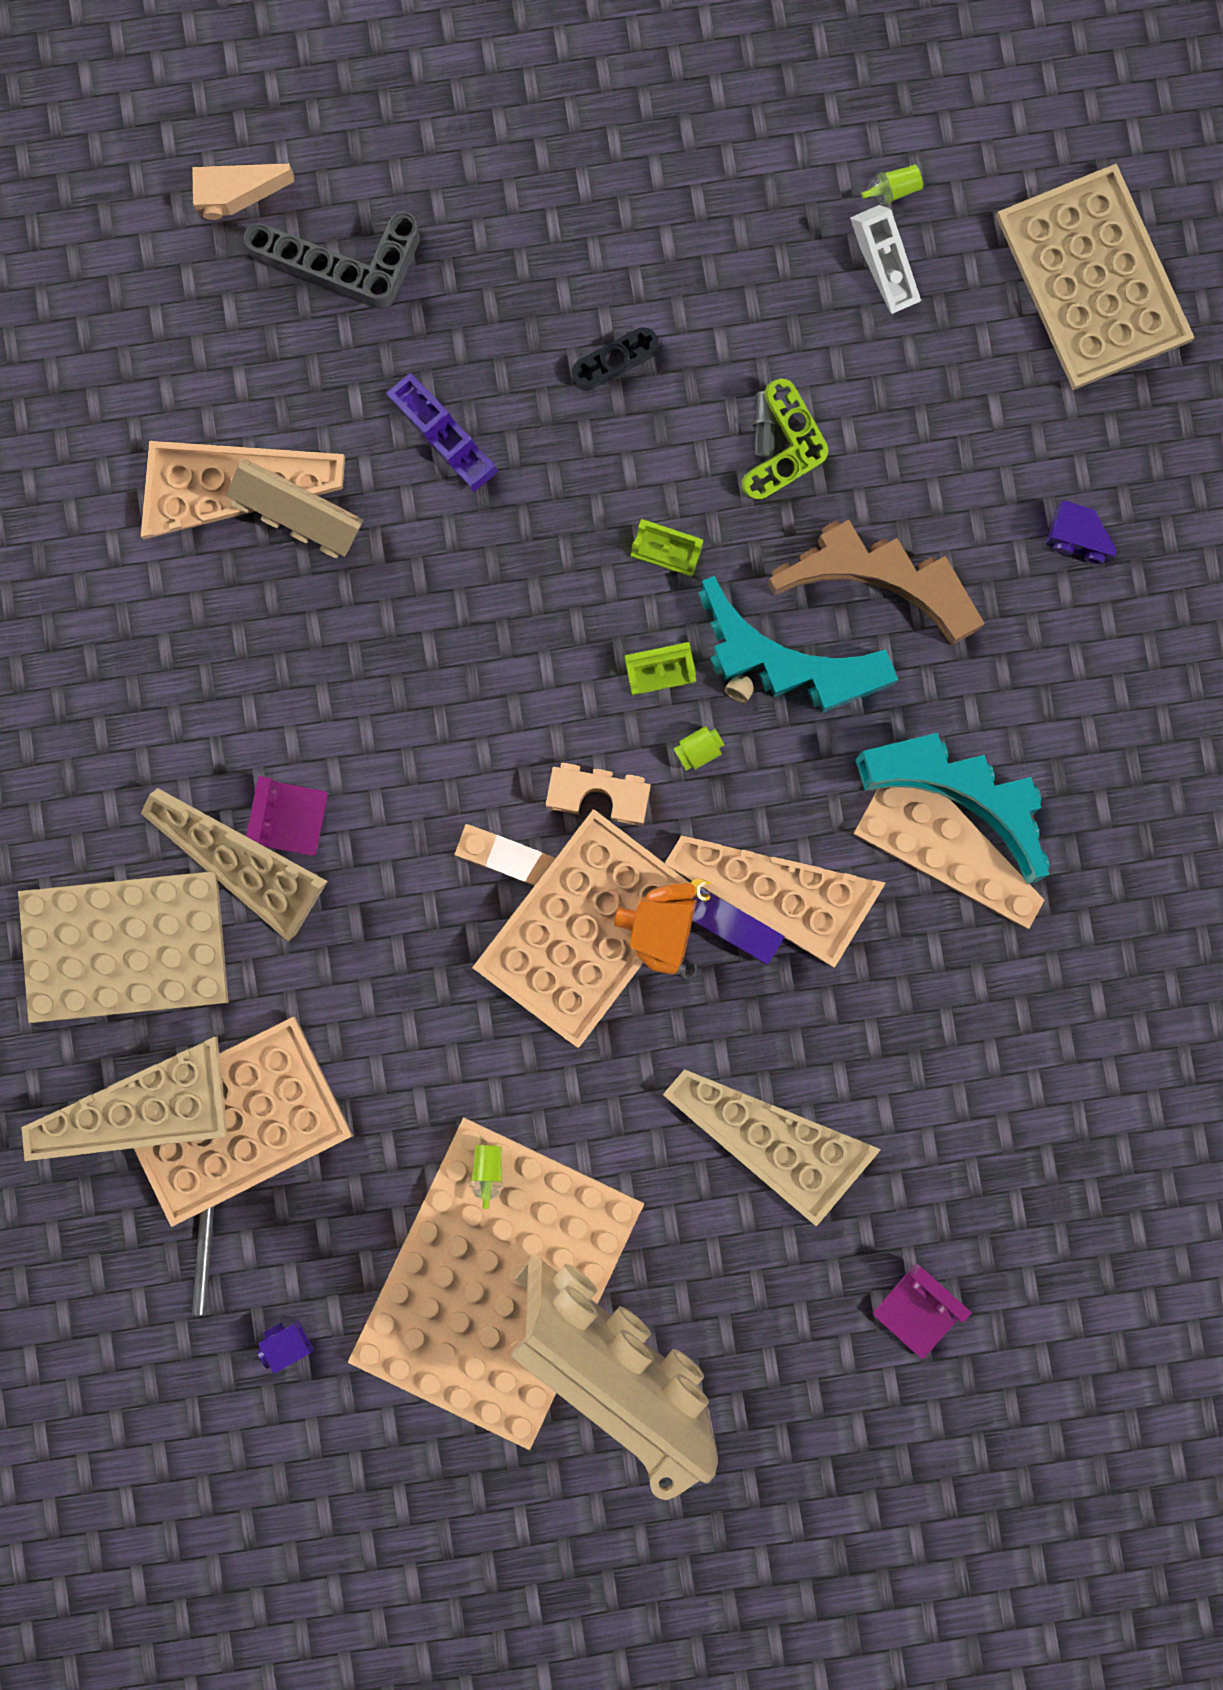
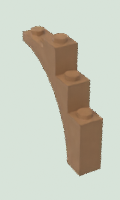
M837 520L821 530L823 534L820 535L818 540L822 550L818 551L817 547L812 548L800 556L801 561L790 567L788 563L779 566L771 572L773 577L769 578L768 587L774 596L796 586L818 581L849 580L878 586L898 594L917 606L939 627L951 645L979 631L985 624L946 556L939 560H936L933 556L917 566L919 571H916L898 538L890 542L886 538L872 545L869 548L871 552L868 553L850 520L842 524Z

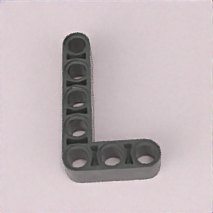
M407 212L396 213L388 222L370 266L265 224H252L246 229L243 238L251 257L257 262L374 308L385 309L392 305L419 244L420 234L413 215ZM402 227L412 229L411 233L407 236L396 234ZM258 239H268L266 245L261 248L253 246ZM288 250L298 251L293 259L287 260L283 258V255ZM389 256L400 258L395 265L389 266L384 264V261ZM323 261L328 263L327 267L322 271L313 270V266L317 262ZM349 273L358 275L352 283H344L342 281L343 277ZM377 285H385L387 287L386 292L381 295L373 294L372 290Z

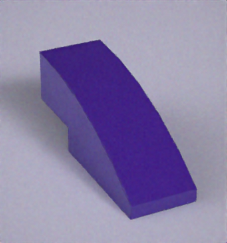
M700 888V894H708L710 899L703 901L696 897L692 898L697 900L692 922L767 966L785 936L721 898Z

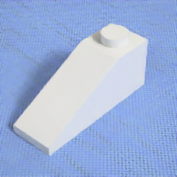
M878 205L851 217L850 219L860 249L889 312L893 314L920 302L921 299L891 209Z

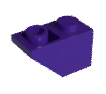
M1062 500L1056 509L1046 544L1053 546V550L1060 554L1072 555V553L1083 555L1087 562L1103 565L1104 562L1109 563L1115 557L1117 550L1096 511Z

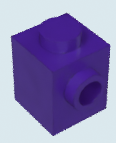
M299 1320L285 1328L282 1323L273 1326L263 1332L266 1338L258 1343L261 1348L258 1350V1356L266 1369L271 1368L274 1374L314 1351Z

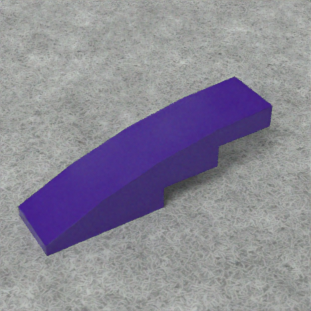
M411 372L386 393L409 422L473 492L498 472L495 464L475 445L473 439L455 422L445 407Z

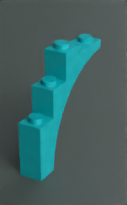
M715 576L702 581V591L698 592L704 610L710 609L715 621L710 622L716 640H723V643L714 646V656L710 657L716 675L722 674L725 682L731 680L734 676L744 675L762 668L763 672L759 673L761 683L765 691L771 690L773 697L810 683L812 688L807 689L810 700L814 707L819 706L821 712L824 713L891 687L899 680L886 649L858 657L828 658L810 656L779 645L761 635L742 619L726 599Z
M938 733L865 750L855 759L865 791L886 787L915 788L939 794L953 800L983 819L1002 838L1016 859L1026 884L1038 882L1049 875V859L1047 854L1041 850L1038 840V825L1035 820L1031 819V815L1041 809V793L1039 788L1033 784L1031 777L994 786V770L991 764H987L985 755L948 764V750L945 743L940 741Z

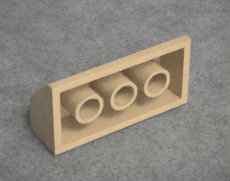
M247 459L239 462L226 494L227 497L233 499L231 502L232 506L246 513H249L250 509L261 513L260 520L275 528L282 524L292 529L291 536L305 543H308L311 539L321 544L319 550L334 558H338L339 554L344 557L347 555L364 519Z

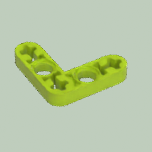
M787 379L771 381L765 389L764 397L791 446L744 475L741 487L745 495L751 499H763L820 465L828 456V446L797 389ZM775 386L786 388L788 391L784 395L786 402L790 405L795 401L797 407L788 409L782 415L780 409L786 408L781 399L774 400ZM793 413L801 414L805 420V425L799 432L792 431L788 425V419ZM810 430L813 435L807 437L811 445H818L820 448L816 452V459L813 456L807 457L805 455V452L809 450L805 440H801L799 443L796 440L797 437L806 435ZM783 458L789 459L793 464V471L788 477L780 476L776 469L778 461ZM769 467L770 474L777 481V484L773 485V480H768L761 485L763 490L761 493L758 490L751 491L752 477L755 476L757 479L766 477L769 474L765 471V468Z

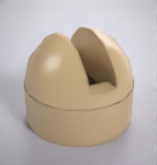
M742 675L734 676L728 682L725 693L737 702L747 703L753 693V682L749 677Z

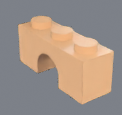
M561 763L560 768H552L546 808L579 815L581 802L584 797L593 792H601L606 794L612 801L611 821L643 827L651 784H646L645 778L626 775L624 780L613 778V772L593 769V774L580 772V766Z

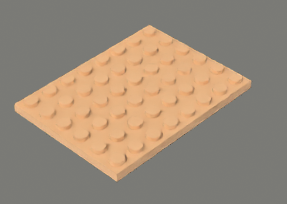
M464 1117L348 1363L530 1450L556 1392L511 1357V1353L526 1337L527 1289L517 1282L515 1277L528 1263L533 1254H536L557 1272L567 1263L580 1270L595 1285L597 1292L591 1299L598 1304L644 1206V1202ZM475 1145L502 1146V1182H491L489 1209H482V1182L472 1181Z

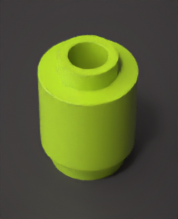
M705 726L680 740V745L673 749L687 771L693 767L696 770L722 755L719 748L725 745L715 728L709 731Z

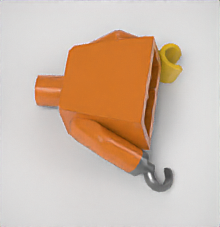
M697 878L691 883H674L649 891L647 896L639 900L637 911L618 907L614 926L632 930L629 946L635 949L636 956L650 970L680 975L684 979H689L696 973V963H691L690 971L685 973L686 966L682 962L684 961L697 900L692 898L696 897L703 901L709 900L710 895L700 894V888L703 885H711L709 881Z

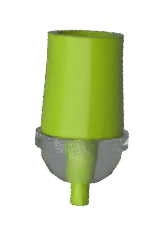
M914 164L885 173H877L869 182L868 190L861 193L862 198L871 197L878 204L888 205L894 200L923 189L920 170Z
M475 1145L470 1186L474 1196L479 1200H483L482 1209H489V1201L499 1196L504 1182H502V1146Z

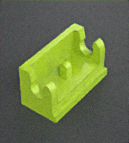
M641 519L637 537L632 545L631 558L692 578L703 547V539Z
M689 642L625 655V665L632 696L696 682V672Z

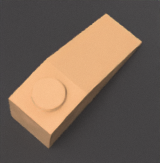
M289 163L192 167L193 205L199 216L209 220L221 219L222 216L233 215L293 183L294 174Z
M468 824L465 825L455 852V856L458 859L533 886L536 885L556 859Z

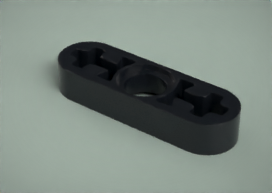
M646 327L638 328L579 359L572 368L574 384L584 391L593 390L651 359L658 350L656 333ZM642 337L644 341L651 340L649 350L645 351L643 347H639L633 350L634 358L630 359L629 351L624 345L629 344V349L631 350L638 345V338ZM618 351L622 353L625 358L623 364L619 367L608 365L606 356L610 352ZM600 359L601 366L606 372L605 374H601V369H598L592 373V380L590 381L585 377L579 378L582 368L591 371L597 368L596 360Z

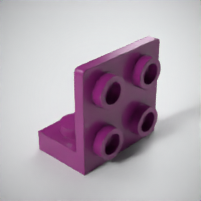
M258 776L246 837L267 848L315 856L317 854L328 793L322 790L279 783L272 778Z
M916 1263L873 1311V1315L922 1359L927 1356L957 1320L964 1323L972 1314L970 1310Z

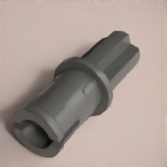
M761 391L756 394V420L752 423V426L756 428L755 456L770 458L774 455V436L778 422L775 421V416L765 400V391ZM776 393L773 395L774 400L777 398Z

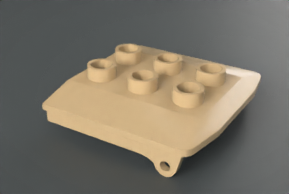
M533 1254L528 1263L515 1277V1280L527 1289L526 1337L511 1353V1357L636 1455L647 1469L651 1491L656 1497L668 1500L675 1498L699 1481L709 1483L715 1477L718 1456L710 1412L707 1406L709 1400L698 1385L704 1379V1374L700 1368L685 1354L676 1349H673L665 1358L648 1345L645 1341L651 1335L650 1330L628 1309L620 1306L611 1315L594 1302L591 1298L596 1294L597 1289L591 1280L580 1270L566 1263L557 1272L536 1254ZM664 1477H668L673 1482L668 1487H662L659 1481Z

